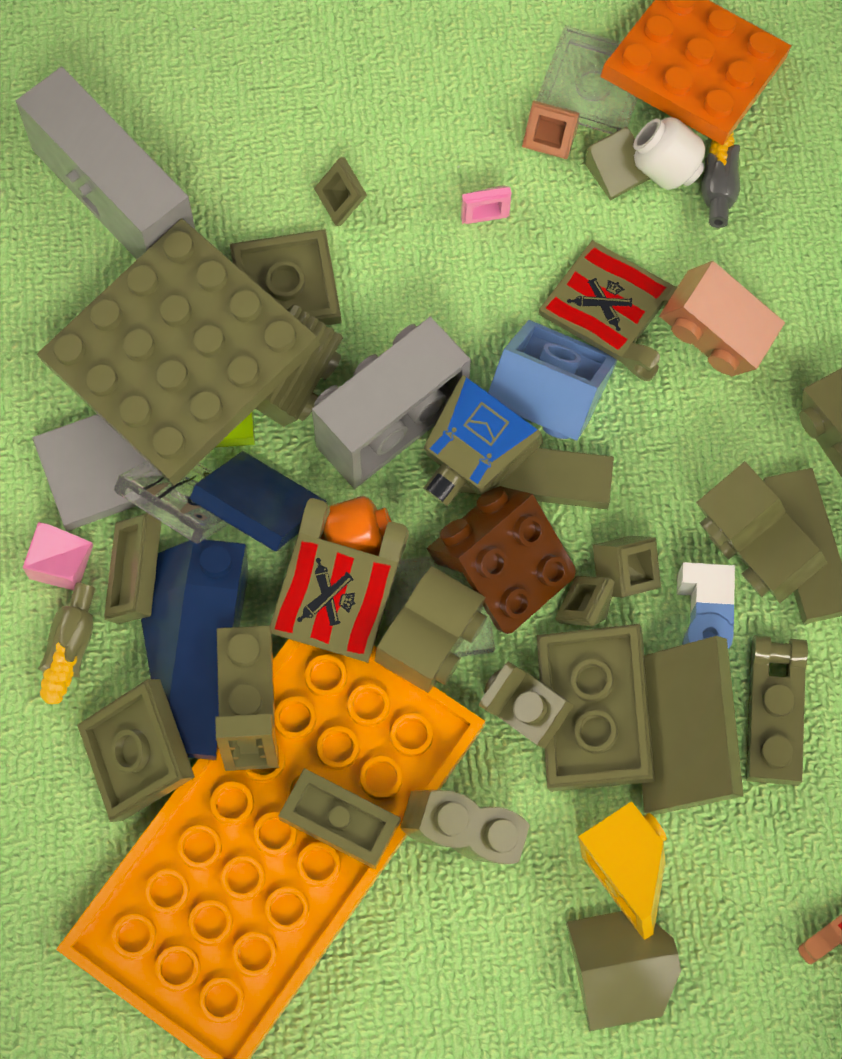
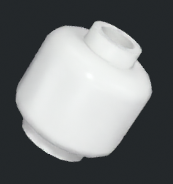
M668 117L662 120L658 118L651 120L641 129L634 140L633 147L636 150L634 160L637 168L661 188L671 190L678 188L682 184L689 186L699 178L704 170V163L702 161L706 150L703 140L677 118Z

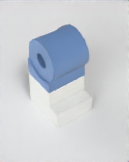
M682 563L677 574V594L691 595L690 625L684 635L682 645L713 636L726 638L728 649L732 645L734 634L735 565Z

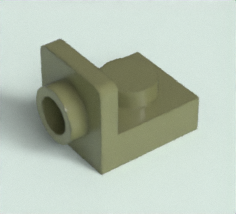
M507 662L501 670L491 676L485 686V695L479 703V706L487 712L499 717L537 746L544 749L574 707L572 703L537 678L510 662Z

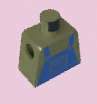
M463 375L425 443L424 450L427 456L440 465V467L423 489L446 507H448L464 485H467L481 496L488 490L496 488L543 443L542 434L530 423Z

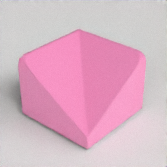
M38 522L23 569L30 580L74 591L75 584L82 581L93 543L52 525Z

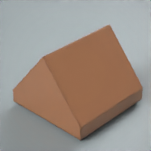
M533 101L522 147L568 159L578 129L580 113Z

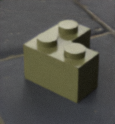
M745 461L696 502L706 516L700 522V525L708 533L710 540L728 560L735 554L748 567L741 573L742 576L761 597L770 592L781 603L827 564L822 551L787 514L778 496Z

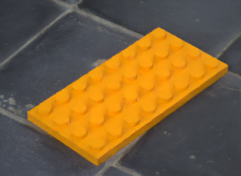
M288 639L273 659L275 734L278 744L279 768L225 771L219 748L217 760L198 759L192 767L195 778L178 787L56 949L204 1059H250L408 836L400 827L411 791L440 790L485 726V720L435 686L427 693L375 662L377 649L375 646L373 647L369 663ZM304 768L401 818V822L376 870L279 820L278 815Z

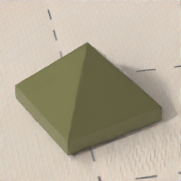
M340 157L314 188L335 226H341L367 196L345 157Z
M576 576L555 620L561 624L595 626L607 619L615 581L607 577Z

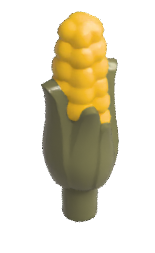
M77 582L69 606H62L52 621L46 652L38 667V670L43 672L40 696L47 704L61 703L63 696L68 691L67 687L71 684L72 677L80 678L81 662L93 632V615L89 613V608L96 588Z

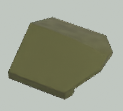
M623 911L566 922L589 1032L663 1016L681 972L679 956L672 936L655 923L653 935L644 940Z

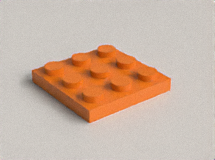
M654 0L604 63L600 77L669 116L679 119L685 125L717 143L724 145L783 64L792 45L710 0Z

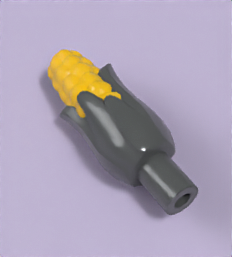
M734 133L730 135L724 145L712 140L708 157L704 158L705 170L701 182V190L704 202L709 207V225L714 228H723L728 225L729 209L737 201L740 192V145H734Z

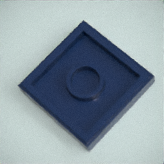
M244 451L196 483L189 498L192 502L273 551H278L299 533L304 509L310 498L327 502Z

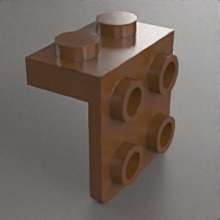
M502 486L490 489L481 495L477 500V506L461 519L447 524L441 530L440 537L426 548L437 565L462 572L472 589L486 597L483 604L484 609L497 630L506 634L513 633L572 581L576 574L574 564L534 495Z

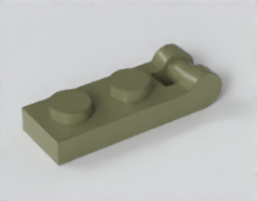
M754 635L750 660L746 781L799 786L802 782L805 670L808 657L807 640L790 639L789 643L771 642V638L767 636ZM769 663L786 664V677L769 676Z

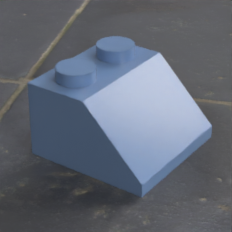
M528 320L504 348L488 393L521 418L541 425L547 434L559 439L571 438L577 441L595 411L615 368L617 359L593 346Z

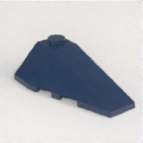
M193 538L158 553L151 616L142 618L141 623L150 678L160 679L187 757L217 760L219 748L216 740L215 717L219 716L217 628L240 627L249 575L246 544Z

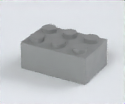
M431 317L418 326L415 324L407 326L395 337L392 347L379 357L376 354L367 357L355 369L354 376L340 387L337 385L329 387L316 399L315 407L312 408L317 449L345 480L356 489L435 426L460 378L464 375L469 379L471 359Z

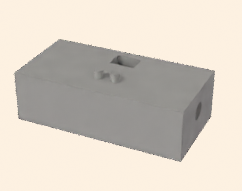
M62 66L16 100L34 153L136 260L181 218L195 229L188 195Z

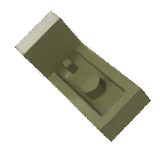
M271 626L217 628L219 716L215 717L216 740L225 771L279 768L278 744L275 734Z

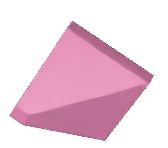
M502 185L462 194V224L507 218L510 213L512 194L510 187Z

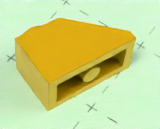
M631 801L579 835L578 838L582 858L641 937L646 940L654 933L665 869L664 841L667 840V837L656 818L651 813L643 816Z

